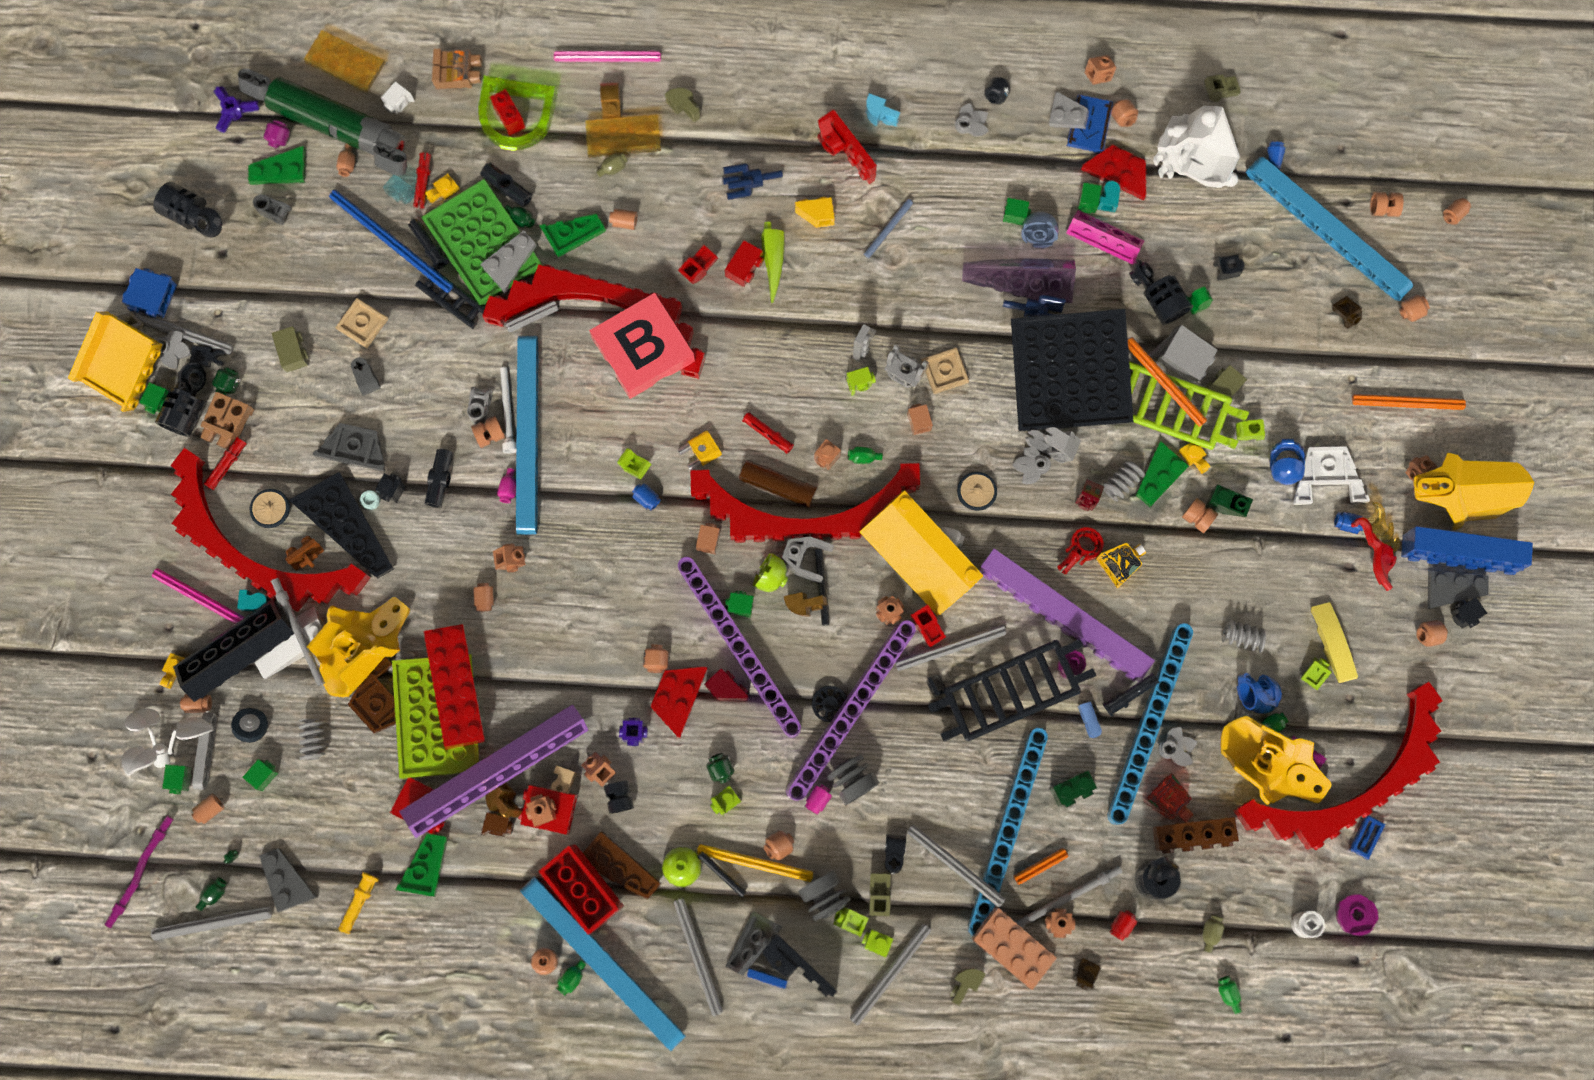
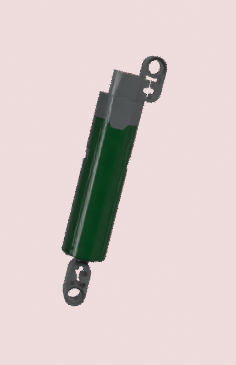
M241 69L238 72L240 91L264 101L267 109L374 155L375 166L397 176L406 174L405 135L392 130V126L282 77H276L270 81L267 76L251 69Z

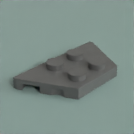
M339 423L334 432L324 440L325 443L313 452L314 457L381 472L386 470L379 434L375 430Z

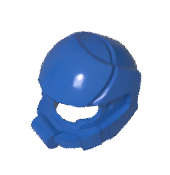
M1282 439V442H1278L1271 448L1270 470L1275 482L1283 485H1292L1301 481L1305 474L1304 448L1299 443L1294 442V439ZM1283 451H1293L1299 457L1298 459L1288 457L1276 460Z
M1249 673L1238 675L1237 692L1247 710H1252L1258 714H1266L1278 707L1282 697V689L1277 681L1263 674L1257 682Z

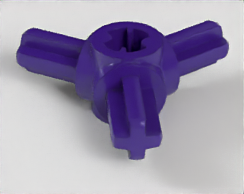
M217 86L214 90L222 108L220 111L222 116L216 125V129L221 133L227 131L232 120L236 121L241 118L245 112H254L260 109L257 100L242 102L241 99H235L234 96H230L223 86Z

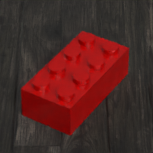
M576 844L567 846L538 871L588 935L595 932L624 907Z

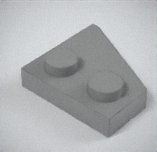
M1056 92L1049 125L1050 127L1085 129L1089 111L1086 107Z

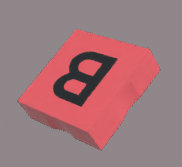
M655 293L589 330L592 340L604 359L613 368L616 378L629 399L652 387L660 379L672 375L695 362L692 350Z

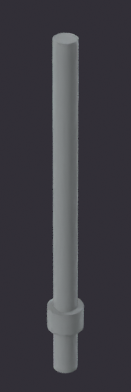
M278 578L273 579L271 583L276 592L275 597L284 609L317 685L321 686L325 684V681L312 652L307 648L308 643L288 601L290 598L287 591L283 590Z
M1118 865L1107 872L1103 871L1097 874V877L1024 916L1015 921V923L1023 927L1089 890L1109 883L1110 879L1122 873L1121 868Z

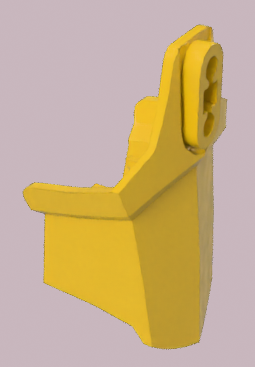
M1447 453L1441 467L1416 475L1413 478L1415 498L1419 501L1429 502L1446 508L1454 522L1452 530L1462 528L1467 521L1496 519L1514 508L1522 507L1532 492L1534 480L1518 462L1463 461L1459 455ZM1444 483L1447 486V489L1439 487V485ZM1422 484H1425L1427 486V489H1424L1422 487Z
M392 597L370 613L345 610L333 605L329 607L327 612L328 622L307 645V648L320 662L319 670L325 681L323 685L329 695L349 697L384 657H393L400 651L398 635L410 609L398 598Z
M1247 715L1237 718L1223 727L1220 745L1221 754L1228 759L1235 771L1259 788L1260 797L1267 805L1269 803L1273 804L1286 796L1320 803L1331 788V782L1319 770L1312 759L1314 742L1301 738L1292 740ZM1303 774L1305 778L1304 781L1297 780V775ZM1320 785V791H1314V786Z

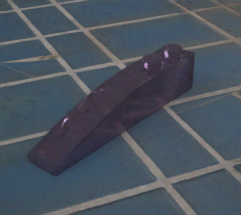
M1039 258L963 262L962 281L984 288L990 287L999 292H1008L1017 297L1022 296L1039 300L1040 295L1064 298L1066 299L1065 303H1073L1076 265L1075 260Z

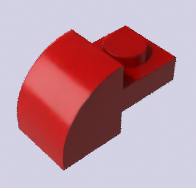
M703 245L692 258L689 257L678 271L688 281L695 284L707 275L709 268L719 258Z
M928 604L910 615L916 629L919 630L928 647H932L946 638Z

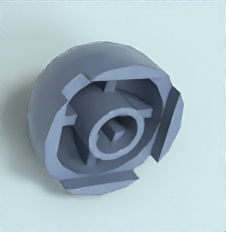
M1034 212L1025 219L1021 230V237L1024 242L1033 243L1032 247L1035 248L1052 246L1053 242L1057 241L1059 226L1055 217L1046 212Z

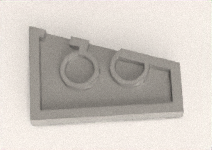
M523 230L480 265L500 289L506 293L509 284L516 278L517 272L536 248V243Z
M863 324L854 340L853 359L860 361L862 357L865 358L870 350L869 345L876 330Z

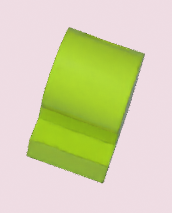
M1264 419L1248 420L1235 424L1237 440L1256 439L1257 441L1265 439Z

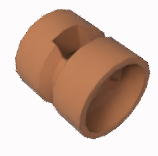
M1374 192L1370 202L1371 215L1384 216L1386 214L1388 217H1399L1403 210V194L1389 193L1387 195L1386 192Z
M496 415L486 419L484 424L479 422L471 426L480 448L490 445L492 440L497 442L505 438Z
M1196 498L1182 518L1190 524L1195 523V527L1202 533H1205L1218 516V513L1211 508L1206 509L1205 503Z

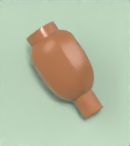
M345 144V149L339 153L336 169L339 171L340 176L348 177L354 170L355 155L352 153V146Z

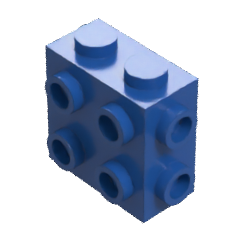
M135 268L134 273L130 276L128 288L123 293L122 302L128 307L127 310L139 313L140 311L148 317L155 319L156 317L164 318L177 284L167 274L161 273L158 275L147 268H143V270Z

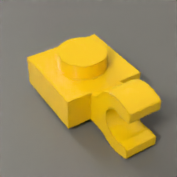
M446 174L433 183L435 189H430L425 194L432 204L441 196L446 200L460 189L449 174Z
M1189 443L1179 450L1189 466L1195 464L1201 474L1210 468L1208 462L1203 459L1207 454L1201 446Z
M172 653L169 654L162 669L166 675L161 679L160 685L168 689L172 688L176 679L173 666L185 658Z

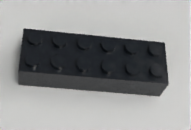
M272 599L173 666L180 688L193 702H196L216 687L221 686L233 675H237L249 664H253L258 658L272 651L274 647L288 640L294 632L286 614Z

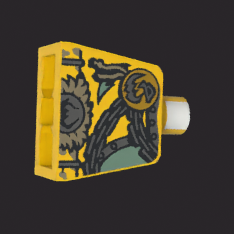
M1124 543L1101 553L1096 560L1114 585L1119 588L1143 565L1139 558L1146 554V551L1141 544L1131 548L1128 543Z

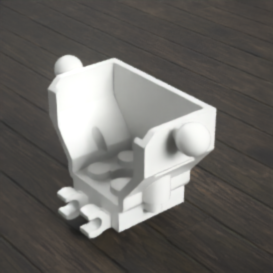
M1202 106L1191 114H1183L1182 116L1172 115L1164 134L1159 139L1158 153L1153 158L1155 166L1161 160L1163 162L1158 170L1160 178L1167 172L1168 178L1171 179L1174 172H1177L1208 187L1235 186L1238 182V176L1233 171L1240 155L1224 108L1219 106Z

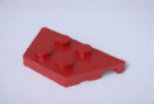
M1115 145L1110 146L1083 164L1081 168L1082 171L1106 183L1109 181L1117 182L1121 190L1143 201L1146 197V160Z
M707 667L664 671L650 707L678 738L682 736L708 670Z

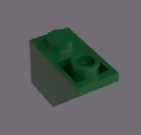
M1217 484L1211 491L1205 507L1225 515L1247 517L1253 499Z

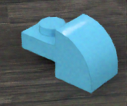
M869 93L866 102L868 120L875 126L878 125L879 121H882L886 125L897 127L900 112L885 107L886 99Z

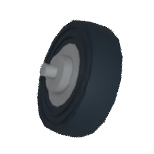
M256 708L242 709L232 719V733L242 742H256L263 738L267 732V717Z

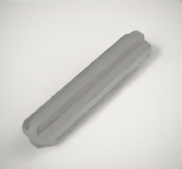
M550 301L506 322L505 325L509 332H513L557 311L558 306L555 301Z

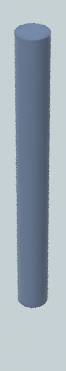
M910 199L906 200L865 251V257L869 259L912 206L913 202Z

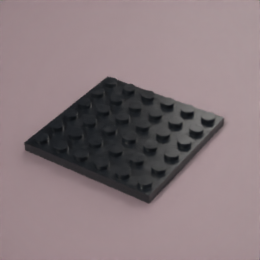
M1126 309L1011 319L1019 432L1046 430V428L1052 427L1062 429L1134 423Z

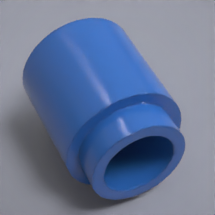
M645 483L642 485L638 484L632 491L634 493L632 498L650 511L654 510L661 501L658 497L659 495Z
M1344 511L1342 513L1338 512L1334 520V527L1341 531L1358 534L1359 531H1363L1362 526L1351 527V523L1362 516Z

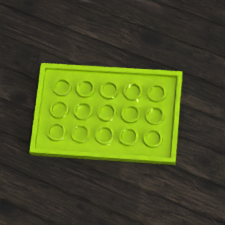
M469 654L471 670L473 675L472 654ZM428 658L392 661L399 779L460 774L479 762L478 744L448 750L444 748Z

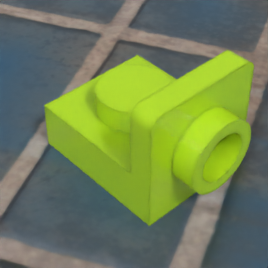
M1314 657L1312 664L1301 676V679L1318 690L1332 673L1329 667L1330 663L1323 658L1318 659Z
M730 785L710 799L712 801L710 807L716 815L720 813L722 816L741 803V800Z
M844 907L835 913L833 925L861 937L869 918Z
M872 929L870 933H865L862 943L865 944L864 949L885 958L893 942V938Z

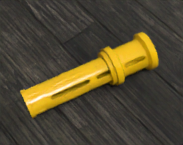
M362 872L361 874L363 877L358 887L354 889L355 895L338 927V930L350 934L366 899L371 897L370 893L375 882L379 881L377 877L369 873Z

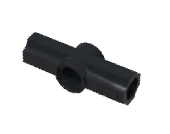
M491 162L484 165L480 175L499 189L502 195L508 196L522 208L531 202L533 195L514 181L511 175L505 174ZM505 183H510L508 187H503Z
M441 448L436 450L433 468L428 473V490L425 505L442 508L445 490L449 487L451 480L450 468L454 455L452 451Z

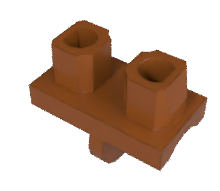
M306 536L301 541L303 546L298 550L295 547H290L286 550L287 557L285 560L295 571L301 567L304 568L306 565H309L311 568L315 567L313 560L325 551L314 538Z

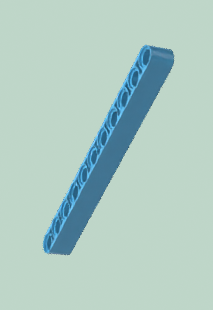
M1259 157L1247 169L1246 173L1250 179L1391 298L1400 301L1413 288V283L1267 159Z
M537 335L518 336L517 535H535L538 532Z
M1186 623L1178 625L1171 633L1156 676L1160 683L1162 682L1167 685V692L1161 691L1159 684L1152 687L1108 810L1107 818L1113 825L1126 822L1133 806L1193 636L1192 627ZM1179 629H1183L1186 632V638H1182L1179 635ZM1172 647H1177L1180 650L1179 656L1173 654ZM1166 665L1173 667V674H1169L1166 671ZM1153 701L1160 702V710H1156L1153 707ZM1147 719H1152L1154 721V728H1149L1147 726ZM1141 737H1145L1148 740L1147 747L1140 744ZM1134 755H1138L1141 757V765H1136L1134 763ZM1128 773L1135 776L1133 784L1127 781ZM1121 792L1128 794L1129 800L1127 802H1123L1120 799ZM1115 810L1122 813L1120 821L1115 820L1113 816Z
M1042 728L1034 729L1027 737L982 879L985 883L992 884L998 893L1005 877L1048 740L1047 732ZM1034 733L1041 734V743L1033 740ZM1029 751L1036 754V761L1032 762L1027 758ZM1022 770L1030 772V780H1024L1021 777ZM1016 789L1024 791L1025 797L1023 799L1016 797ZM1013 807L1018 810L1019 816L1017 818L1010 816V808ZM1008 826L1013 830L1011 837H1006L1003 834L1004 827ZM1000 845L1005 846L1007 849V854L1004 857L997 853V848ZM994 864L1001 868V873L998 876L991 873V867ZM978 892L968 924V932L972 936L975 934L972 929L974 923L979 922L982 925L995 908V904L980 892ZM981 903H986L989 907V911L985 915L979 912V905Z
M534 876L520 890L522 895L666 1048L672 1051L686 1037L680 1028L594 937L584 931L574 916L540 880Z

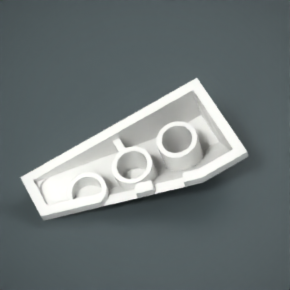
M314 606L296 617L308 644L325 626ZM293 634L288 640L274 647L272 651L258 658L255 664L262 677L267 679L304 657V654L295 634Z

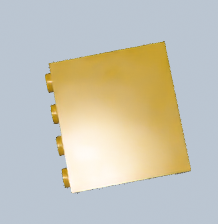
M108 311L96 312L68 379L73 382L81 381L122 406V412L134 411L139 404L141 393L146 388L148 377L153 372L155 361L161 354L160 350L163 344Z

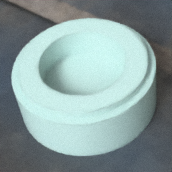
M367 490L361 494L360 503L365 509L374 510L379 506L380 498L375 491Z

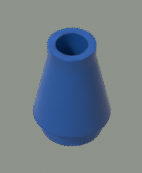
M1271 142L1267 148L1269 162L1280 170L1286 148L1283 142Z

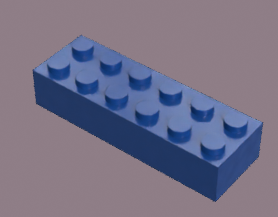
M1416 526L1402 536L1401 557L1408 558V561L1414 562L1426 560L1429 564H1439L1440 562L1446 563V566L1449 567L1462 565L1466 569L1471 570L1483 568L1486 572H1497L1498 570L1504 571V574L1515 575L1517 572L1524 571L1525 568L1532 565L1533 543Z

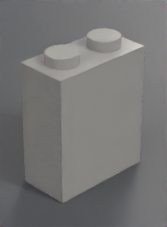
M1183 325L1173 328L1156 359L1188 382L1195 383L1205 378L1207 374L1206 369L1214 362L1216 358L1214 355L1217 349Z

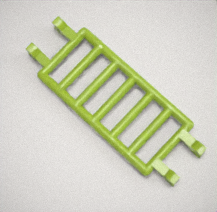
M1129 361L1130 369L1133 370L1130 377L1131 393L1134 391L1140 373L1151 376L1137 415L1133 414L1134 423L1209 450H1213L1216 443L1232 449L1236 448L1238 440L1220 435L1227 414L1245 421L1249 412L1232 407V398L1230 396L1166 374L1176 386L1187 389L1185 396L1190 401L1194 392L1205 395L1200 408V412L1204 417H1206L1212 399L1223 402L1209 441L1198 438L1202 426L1199 427L1196 423L1191 435L1180 431L1186 412L1181 407L1173 428L1162 425L1172 398L1167 391L1155 421L1144 418L1157 380L1143 365Z

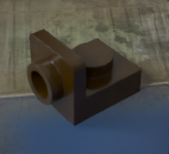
M1348 296L1343 297L1332 305V310L1344 320L1345 328L1349 329L1362 320V307Z
M1081 958L1072 980L1077 982L1076 986L1080 989L1087 991L1089 988L1093 990L1101 966Z

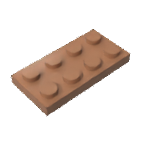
M998 907L993 909L971 938L1031 990L1034 989L1057 959Z

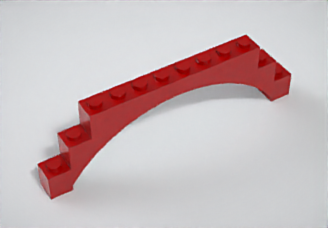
M538 264L532 285L525 280H514L507 300L498 295L495 297L489 296L483 318L486 323L503 327L505 322L530 308L550 301L572 299L593 300L627 309L654 292L649 294L639 288L630 289L620 283L611 284L601 278L596 280L586 274L577 275L567 269L558 270L548 264L544 266ZM655 293L690 347L694 335L693 327L684 322L678 324L682 311L681 302L676 298H664L660 294ZM692 348L695 362L681 369V375L700 379L705 362V353L698 348Z
M185 447L170 466L175 469L174 474L182 479L171 493L176 498L174 502L183 508L171 523L177 527L175 531L183 537L186 535L191 537L190 542L200 548L202 545L207 548L205 552L214 559L216 556L221 558L220 563L228 569L234 567L237 570L235 574L244 580L246 577L251 579L252 582L250 584L258 590L263 588L268 591L265 595L276 601V592L271 581L276 578L279 579L283 590L287 591L290 598L288 601L296 612L300 611L310 596L319 604L322 601L328 604L339 589L349 596L351 593L358 596L371 577L353 564H350L348 568L333 572L297 574L271 569L249 559L238 551L223 535L209 510L203 486L202 467L205 462Z
M919 463L900 464L899 471L893 479L873 497L844 512L819 518H786L756 510L725 491L710 476V470H690L691 496L698 500L710 497L711 519L725 521L726 518H730V538L736 543H744L746 540L764 542L765 539L781 542L788 538L812 537L822 540L823 537H830L831 540H840L842 537L860 539L862 535L859 531L900 494L902 490H905L907 493H914L920 489Z
M1429 681L1425 682L1407 694L1410 698L1409 716L1402 743L1386 771L1370 787L1342 804L1315 811L1276 809L1258 804L1255 799H1250L1233 810L1246 831L1252 829L1257 831L1265 823L1276 840L1284 839L1286 841L1296 834L1307 850H1318L1325 845L1323 841L1328 838L1332 840L1341 834L1340 830L1344 827L1348 829L1355 825L1357 818L1360 816L1364 818L1373 812L1372 808L1376 805L1381 807L1389 802L1388 797L1391 795L1397 796L1405 791L1404 786L1407 784L1411 786L1421 780L1419 776L1422 774L1428 775L1437 769L1435 765L1440 763V761L1428 744L1438 739L1436 735L1442 731L1430 716V713L1436 711L1439 708L1438 704L1443 700Z

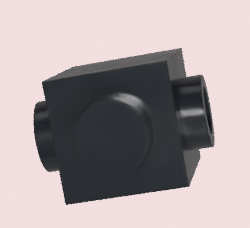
M384 473L375 489L380 494L379 498L387 502L391 500L397 503L406 488L401 481L402 478L393 473L390 476Z
M1476 597L1468 602L1463 600L1454 605L1456 609L1450 612L1455 624L1461 628L1476 626L1480 623L1479 619L1488 614Z

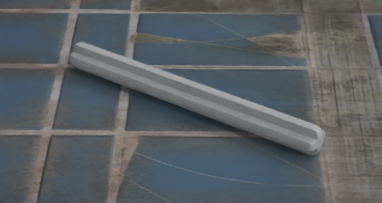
M132 312L144 326L167 334L171 331L182 332L183 339L205 347H211L214 350H222L228 355L233 351L234 347L229 343L157 318L148 317L140 312Z
M999 625L899 659L895 664L898 671L1004 636L1006 629L1003 625Z
M912 825L908 829L907 833L996 906L1001 907L1004 904L1005 898L919 828Z
M680 898L674 901V905L713 1016H717L723 1010L685 900Z
M268 906L154 928L151 930V938L156 941L269 919L272 917V910Z
M926 924L921 925L851 1015L850 1020L854 1024H860L929 935L931 929Z

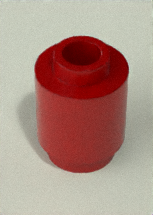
M1125 910V912L1120 911L1110 926L1111 930L1109 933L1117 939L1124 941L1125 938L1129 937L1137 924L1136 916L1128 910Z

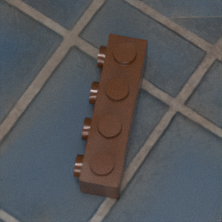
M1235 817L1152 827L1156 851H1162V854L1174 853V849L1179 848L1182 849V852L1194 851V847L1201 846L1202 850L1213 849L1214 844H1221V848L1231 847L1233 842L1239 841Z

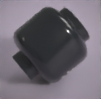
M1003 77L992 78L984 91L986 99L991 104H1003L1011 91L1010 84Z

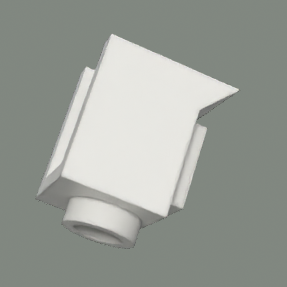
M396 82L381 97L384 102V108L388 112H394L395 114L400 113L409 102H415L411 93Z

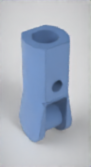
M1091 701L1079 705L1078 709L1088 736L1090 738L1100 736L1102 729Z

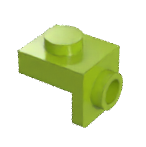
M629 448L624 451L617 461V464L625 472L640 480L652 465Z

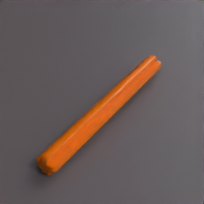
M1132 337L1129 338L1128 349L1189 417L1199 427L1207 421L1203 414Z
M1354 394L1352 396L1353 405L1463 410L1466 407L1465 399Z

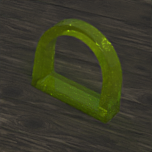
M484 76L478 105V116L486 137L495 145L507 150H523L540 142L549 131L557 99L555 86ZM506 89L508 94L512 96L544 100L541 119L537 126L524 136L514 138L503 136L492 128L488 120L491 105L490 96L493 93Z

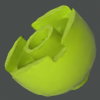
M773 553L768 554L759 567L761 570L759 574L756 573L752 586L764 592H773L780 586H785L788 580L786 576L787 566L778 556Z
M677 847L666 854L662 863V871L669 883L677 887H686L692 885L699 878L702 871V863L694 850L688 847Z

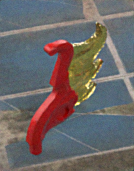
M1372 502L1375 507L1374 514L1369 518H1357L1351 523V527L1362 526L1368 545L1374 548L1373 571L1379 585H1382L1386 591H1389L1393 586L1388 581V573L1396 563L1397 557L1393 553L1398 551L1400 539L1398 537L1393 541V522H1389L1387 526L1384 507L1378 502Z

